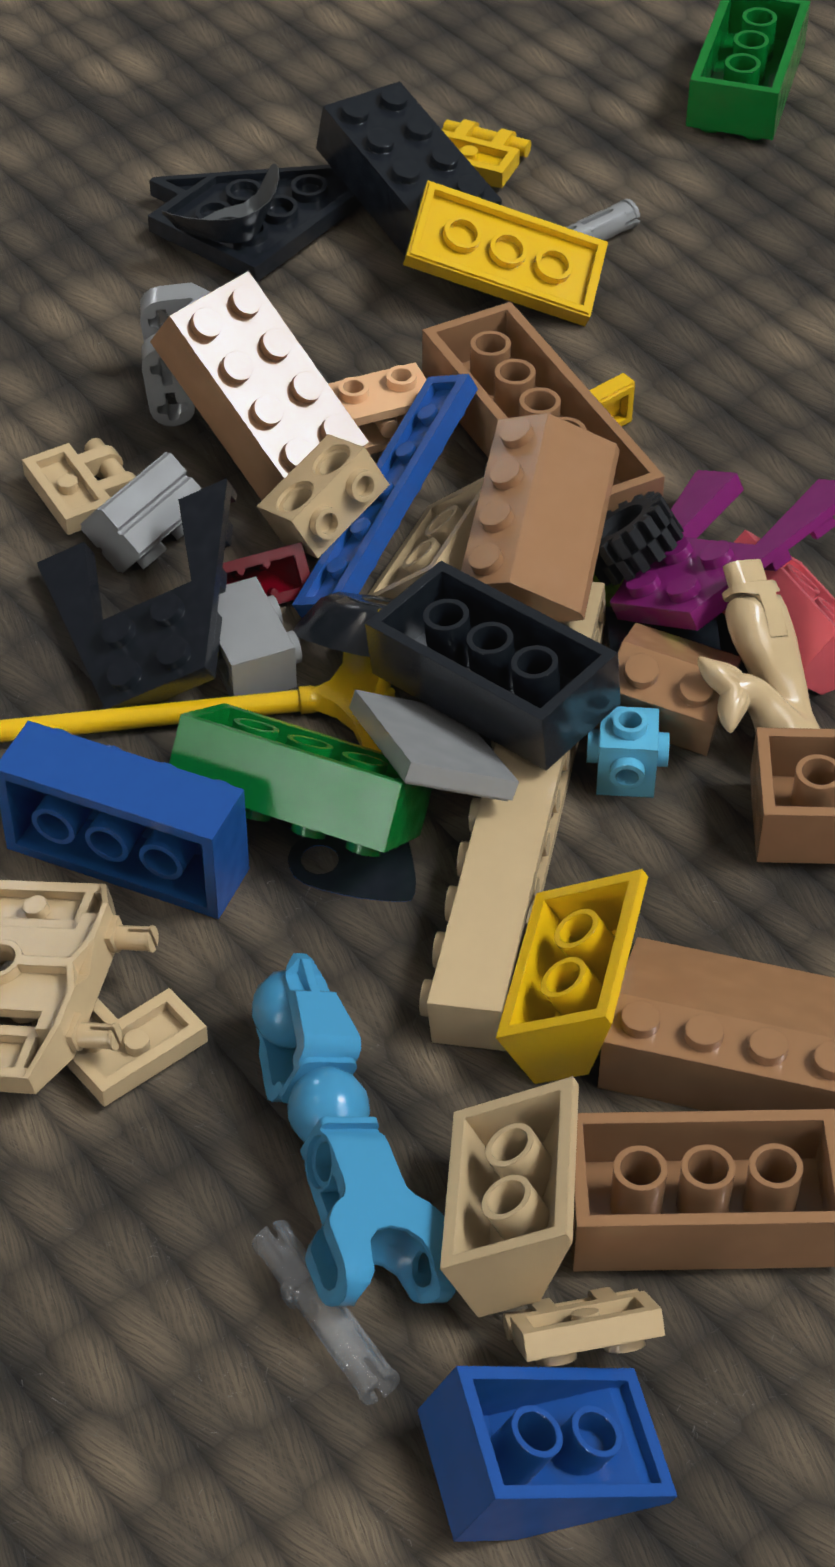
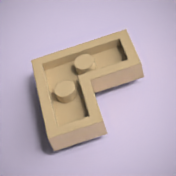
M170 988L119 1019L97 998L88 1023H119L122 1030L121 1044H118L119 1049L112 1051L110 1049L83 1048V1050L76 1052L75 1057L67 1066L105 1107L207 1043V1026ZM39 1019L32 1021V1026L36 1027Z

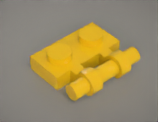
M447 119L442 128V131L490 187L503 188L519 166L520 156L527 158L531 150V140L516 137L515 131L501 128L496 132L480 128L478 122L463 119L461 122Z

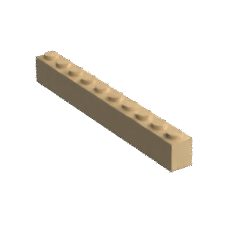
M592 582L585 619L560 623L602 644L606 628L605 583ZM491 740L494 753L515 776L519 784L512 801L508 800L507 802L485 797L473 798L471 801L468 821L469 832L472 833L470 841H461L457 855L459 883L458 886L450 885L446 894L445 920L448 922L446 932L437 931L434 938L432 964L436 968L433 979H424L420 992L419 1011L421 1016L429 1017L432 1043L506 1051L496 1039V1034L536 893L544 891L578 743L546 771Z

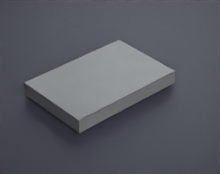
M361 690L354 691L349 706L350 710L404 783L507 802L508 800H513L519 781L478 732L423 702Z

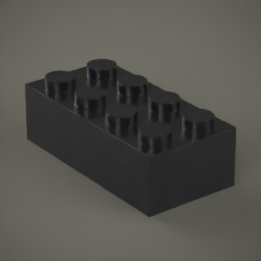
M400 81L323 106L316 149L404 256L406 255L427 180L499 205L502 204V199Z
M443 561L438 562L365 622L373 674L546 771L621 704L618 652Z

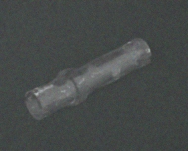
M285 1220L273 1222V1228L278 1234L276 1238L267 1226L264 1227L255 1236L251 1246L255 1253L260 1255L280 1283V1296L288 1308L300 1311L355 1388L364 1405L378 1402V1396L373 1391L376 1387L384 1398L387 1397L399 1384L400 1376L397 1371L391 1368L347 1306L330 1307L321 1301L306 1265L305 1255L307 1251L293 1233L290 1224Z

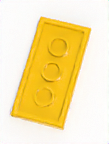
M427 180L403 265L586 326L591 316L608 242Z

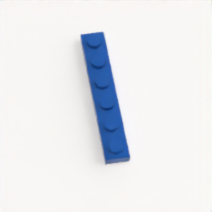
M469 374L431 376L427 378L376 463L390 485L321 555L292 604L301 618L322 597L336 592L359 594L477 392L478 388Z

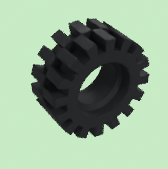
M654 491L647 492L644 496L642 494L636 495L631 502L628 503L625 500L618 504V509L613 512L611 510L607 512L594 571L599 581L605 583V586H608L610 583L618 585L624 578L626 581L635 578L636 573L639 571L645 573L651 569L649 565L655 561L661 562L666 558L664 553L673 551L678 545L676 542L682 540V532L684 530L659 492L654 493Z

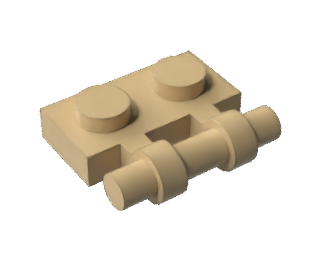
M100 438L89 440L85 445V452L77 454L70 443L22 459L24 476L67 535L81 531V523L136 477L132 472L124 470L122 457L116 449L110 445H105ZM97 475L102 480L98 481L94 476Z
M610 1287L588 1290L587 1298L555 1304L550 1298H544L539 1302L528 1304V1309L503 1313V1324L508 1341L513 1340V1343L527 1362L535 1361L537 1365L547 1367L571 1363L577 1359V1352L604 1348V1351L608 1353L637 1351L646 1345V1339L665 1336L662 1308L645 1291H638V1289L614 1292Z

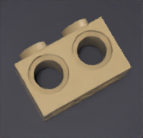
M327 434L256 507L282 543L292 545L302 542L304 553L319 558L390 484L365 447Z

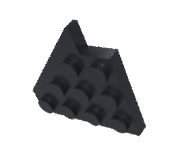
M330 165L279 168L277 190L259 233L247 242L220 243L177 229L163 215L162 211L183 217L202 219L215 211L242 204L258 192L269 169L159 176L149 180L150 195L165 202V204L148 215V225L150 232L238 275L249 271L255 281L258 282L362 204Z

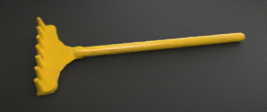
M343 652L342 665L330 680L317 686H299L297 690L0 720V743L14 741L28 720L47 727L65 730L72 735L176 725L179 723L180 715L183 713L226 703L261 715L320 712L337 718L350 728L361 746L380 751L353 715L349 706L355 690L395 697V690L391 688V683L372 673L370 657Z

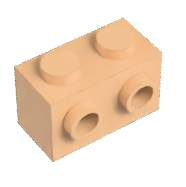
M414 362L357 377H348L341 381L328 383V385L368 440L364 447L371 455L385 450L424 385L426 378L417 363Z

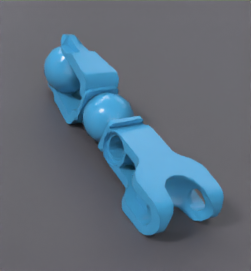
M293 953L285 970L273 972L258 985L252 1002V1018L260 1040L259 1058L267 1099L271 1102L288 1103V1120L291 1128L304 1142L300 1153L302 1159L305 1160L307 1181L322 1224L321 1229L316 1232L305 1255L306 1265L317 1294L326 1306H355L359 1297L371 1283L375 1271L374 1265H379L397 1276L412 1301L420 1304L446 1303L453 1297L456 1289L440 1270L445 1216L430 1202L415 1195L406 1186L385 1135L378 1130L377 1118L369 1117L370 1106L367 1091L353 1075L357 1069L356 1061L361 1051V1037L337 993L329 991L327 983L313 959L304 953Z

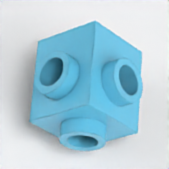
M617 706L600 722L599 729H592L588 733L586 763H597L596 795L654 798L657 767H668L670 733L659 732V708Z

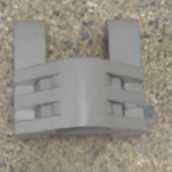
M192 282L150 288L140 299V323L144 340L141 351L142 373L149 410L152 417L158 423L166 426H178L189 421L194 414L195 405L150 341L163 325V323H160L157 310H166L168 316L210 293V291ZM175 392L177 404H168L166 393Z

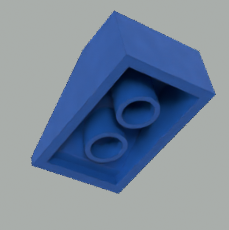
M456 1366L417 1409L454 1542L519 1540L669 1504L678 1496L634 1368Z

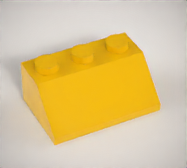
M643 869L536 893L496 1034L498 1042L534 1084L589 1074L613 1022L648 876Z

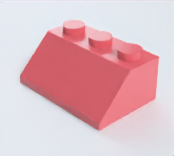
M744 530L734 543L755 545L761 538ZM791 556L792 559L777 571H764L767 580L776 581L780 589L776 594L781 595L787 606L798 640L807 688L823 695L835 690V598L802 562Z

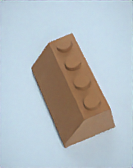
M549 413L498 419L461 571L558 622L584 620L620 452L617 444Z

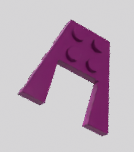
M697 470L671 508V511L684 530L682 532V540L676 542L678 545L673 551L664 553L666 558L661 562L655 561L649 565L651 569L645 573H642V571L637 572L635 578L629 581L624 579L609 602L617 620L698 631L726 610L729 603L725 602L722 597V593L728 589L723 571L724 565L738 560L761 559L764 570L777 571L792 559L788 550L807 535L811 534L812 538L818 540L835 527L833 517L835 515V480L818 479L754 545L725 540L697 539L744 491L737 473Z

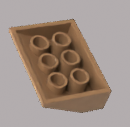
M637 937L627 961L613 1022L601 1047L598 1088L702 1111L835 1109V978Z

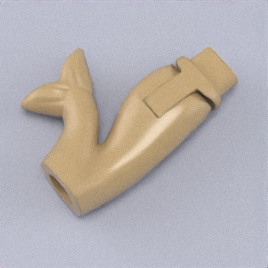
M761 559L738 560L724 565L723 571L728 589L722 593V597L725 602H729L725 612L727 627L732 642L749 674L743 673L736 666L703 656L698 657V667L703 679L719 694L717 711L722 726L727 732L733 733L746 711H748L755 732L756 727L820 729L811 708L795 629L781 595L776 594V592L780 591L776 581L767 580Z

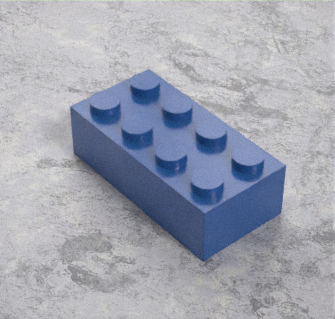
M29 720L0 758V812L6 847L9 850L216 919L221 917L250 869L245 794L242 788L232 786L223 780H213L179 769L166 762H157L123 751L113 745H104L72 735L65 730L47 727Z

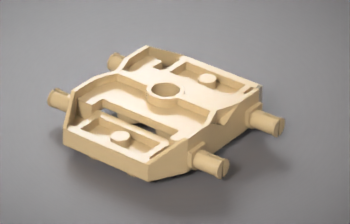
M0 880V967L6 961H13L8 968L0 971V1017H9L16 1023H29L39 1019L36 1027L0 1025V1092L37 1094L75 1057L77 1051H81L83 1048L110 1049L112 1051L119 1049L118 1044H121L122 1030L119 1023H88L114 954L121 952V950L148 951L153 953L156 951L155 946H158L159 936L158 930L154 925H123L119 915H116L114 903L106 884Z

